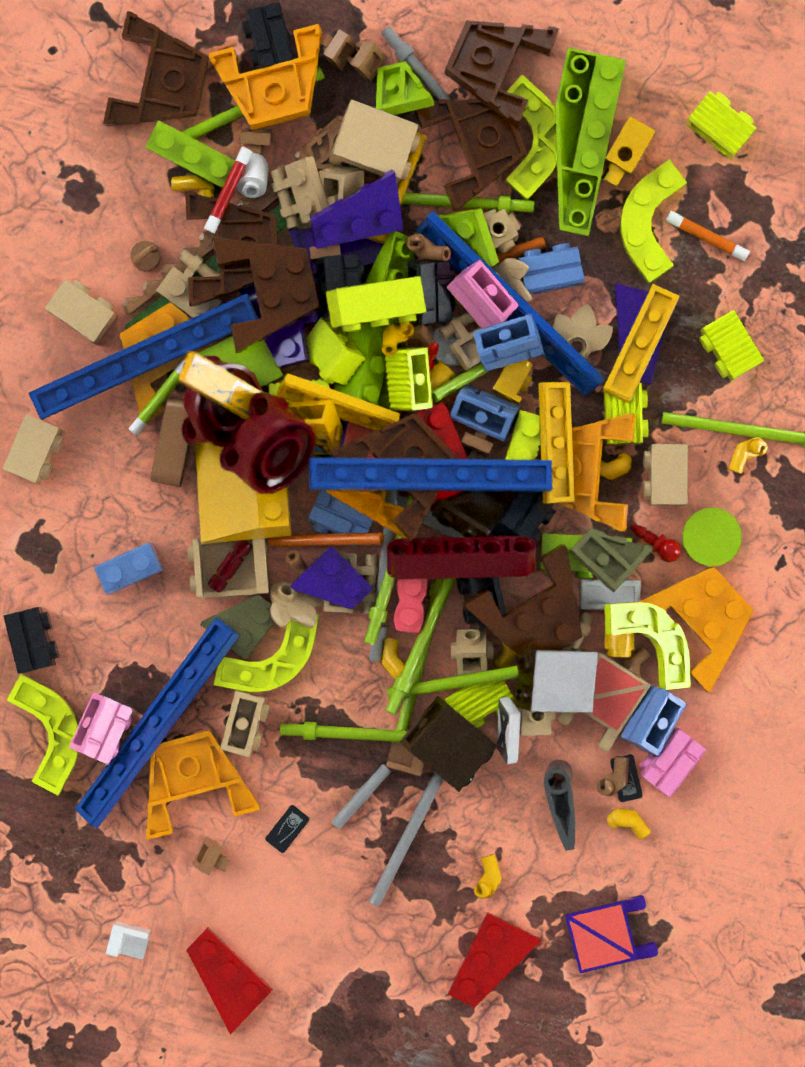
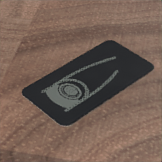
M632 754L625 755V757H629L628 783L623 789L618 791L620 802L639 799L643 796ZM612 758L610 763L612 771H614V758Z
M291 805L266 836L265 840L278 851L284 853L308 823L309 817L294 805Z

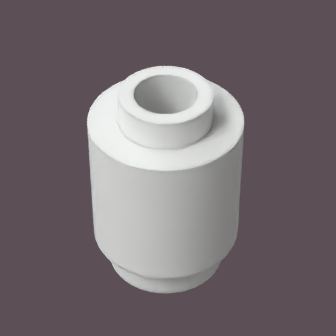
M252 153L238 182L237 190L245 197L257 198L266 192L269 165L262 155Z

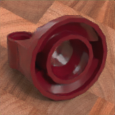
M202 356L262 392L255 374L245 366L223 362L217 356ZM188 387L183 400L184 409L188 417L184 419L181 428L185 442L188 444L206 443L219 447L235 444L238 429L246 420Z
M258 392L252 396L249 402L250 418L243 422L238 429L235 444H228L221 450L219 461L224 470L234 472L253 490L260 494H273L287 488L300 477L309 465V459L312 458L315 451L316 436L312 427L289 408L286 399Z

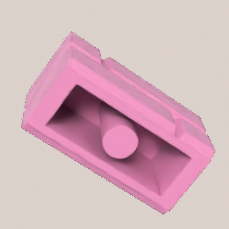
M481 260L476 261L460 272L447 286L449 291L482 329L504 322L519 305Z
M93 692L69 748L109 765L111 759L115 758L118 754V742L123 731H126L131 724L133 709Z
M675 727L668 740L664 743L659 756L649 753L639 766L643 769L639 775L671 798L707 750L682 730Z

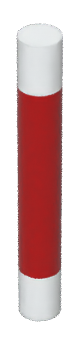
M241 147L206 222L205 230L215 234L252 155L251 150Z

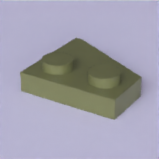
M590 528L569 553L614 593L653 548L645 544L642 546L629 542L627 539L619 536H609L605 532Z
M258 594L203 620L200 625L207 630L215 617L223 620L240 635L231 649L246 660L275 622L270 615L272 604Z

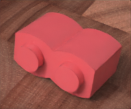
M399 579L397 592L400 601L394 613L395 628L397 631L418 633L424 620V610L421 602L424 600L427 592V579Z

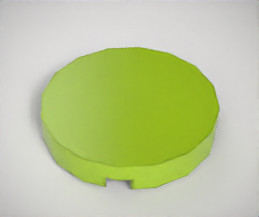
M716 507L703 508L692 514L685 522L681 534L687 555L697 564L707 567L721 566L731 561L738 553L742 542L741 528L736 518L726 510Z

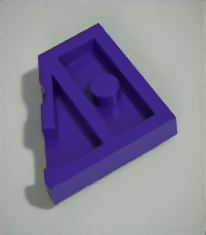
M332 546L290 586L293 590L351 610L373 590L371 585Z

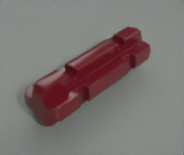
M246 540L235 542L232 547L234 550L229 551L216 571L218 573L213 574L208 581L209 587L214 591H223L228 584L227 580L233 577L244 561L243 557L247 556L251 551L252 545Z

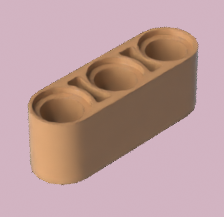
M168 397L151 471L152 482L181 487L191 445L186 443L182 436V423L188 417V414L184 409V401L181 399Z

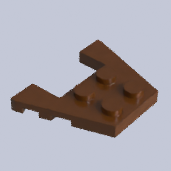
M127 11L122 39L151 45L139 103L108 97L103 120L104 126L196 117L209 57L178 38L165 33L152 23L139 18L133 12Z
M467 20L445 67V75L513 126L518 127L527 108L528 99L501 90V87L519 46L549 56L558 36L559 28L548 26V30L533 29V25H522L521 28L505 27L504 23Z
M477 98L458 101L439 99L434 101V106L414 110L421 129L449 119L452 121L472 175L444 185L453 212L459 210L528 153L518 127L513 126Z
M185 190L186 220L208 219L218 198H209L198 195L197 192ZM229 203L218 225V238L277 245L276 215L243 205L236 206ZM244 262L220 267V276L188 277L189 307H195L253 286L254 282L250 263Z
M218 237L213 238L218 267L244 262L250 263L261 319L230 325L236 353L243 352L252 344L258 341L261 342L268 338L270 334L283 327H288L319 309L307 248Z
M416 413L366 436L355 439L346 445L337 447L329 453L332 458H366L369 454H372L375 458L457 459V456ZM406 491L413 498V501L392 522L409 541L416 536L439 491Z
M564 544L539 557L553 585L504 615H501L491 594L487 590L462 603L469 612L480 620L487 629L492 631L518 657L520 656L521 647L562 650L582 638L569 555Z

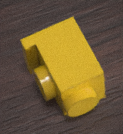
M523 360L505 366L492 392L519 405L522 397L517 394L519 391L525 393L532 380L528 373L533 364L528 360Z

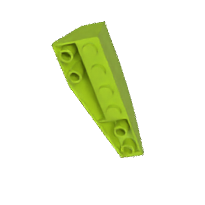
M569 47L566 52L555 104L559 230L589 236L626 60Z
M398 231L389 233L365 285L408 278L407 261L414 260L415 252L410 251L407 247L408 236ZM398 318L388 319L389 325L371 328L370 322L360 324V330L348 331V337L364 355L365 361H362V365L358 366V370L355 371V375L351 376V380H348L347 385L335 382L334 390L391 410L389 408L390 403L388 402L390 399L388 397L389 391L387 390L389 387L387 385L388 379L386 378L388 374L385 372L387 370L385 366L386 361L384 360L386 355L382 352V334L387 326L401 324ZM400 343L397 344V349L402 348Z

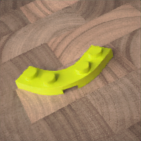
M522 74L506 92L528 99V105L522 118H524L531 129L533 142L526 158L506 178L505 182L525 200H529L550 177L557 166L554 105Z
M670 159L636 184L625 201L621 215L620 232L624 248L648 284L674 266L657 243L651 227V218L654 210L661 202L687 184Z
M645 602L604 604L605 633L607 635L641 633L649 638L654 645L658 658L659 688L671 690L691 687L690 657L687 640L680 625L675 623L666 614V610Z
M317 614L316 623L313 628L290 620L286 626L284 640L280 649L266 660L245 661L224 656L217 666L214 685L246 692H263L286 684L303 669L311 655L320 615Z
M20 674L7 701L30 712L41 720L48 732L49 741L46 755L31 782L56 795H60L79 755L78 751L69 748L78 728V721L73 710L62 696L38 681Z

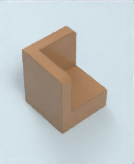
M392 742L386 767L421 776L424 763L409 752L400 742Z

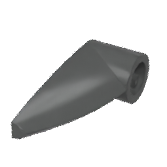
M554 760L546 768L544 787L551 815L565 850H572L575 847V811L571 786L572 768L566 761ZM559 773L560 777L563 776V780L557 781L556 777L553 779V775Z

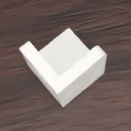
M116 921L112 927L106 954L115 957L122 954L143 959L151 930Z

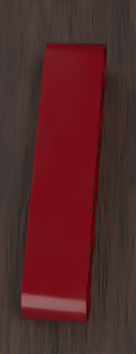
M527 536L413 538L411 541L408 538H399L387 544V572L395 579L525 577L535 571L536 543Z

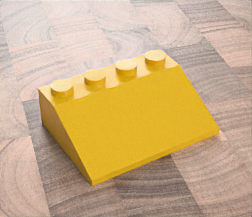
M195 443L202 544L292 536L288 487L273 494H260L250 488L234 472L226 471L221 467L219 457L224 447L206 443Z

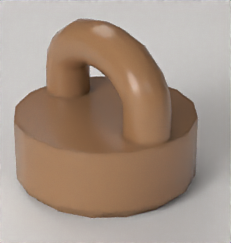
M149 241L136 243L130 253L133 265L144 272L155 269L161 260L158 247Z

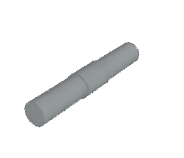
M382 764L331 822L338 829H341L392 771Z

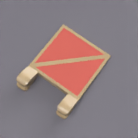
M601 652L597 659L593 712L584 713L608 728L598 743L600 749L608 752L651 687V684ZM560 712L558 722L567 726L576 712Z

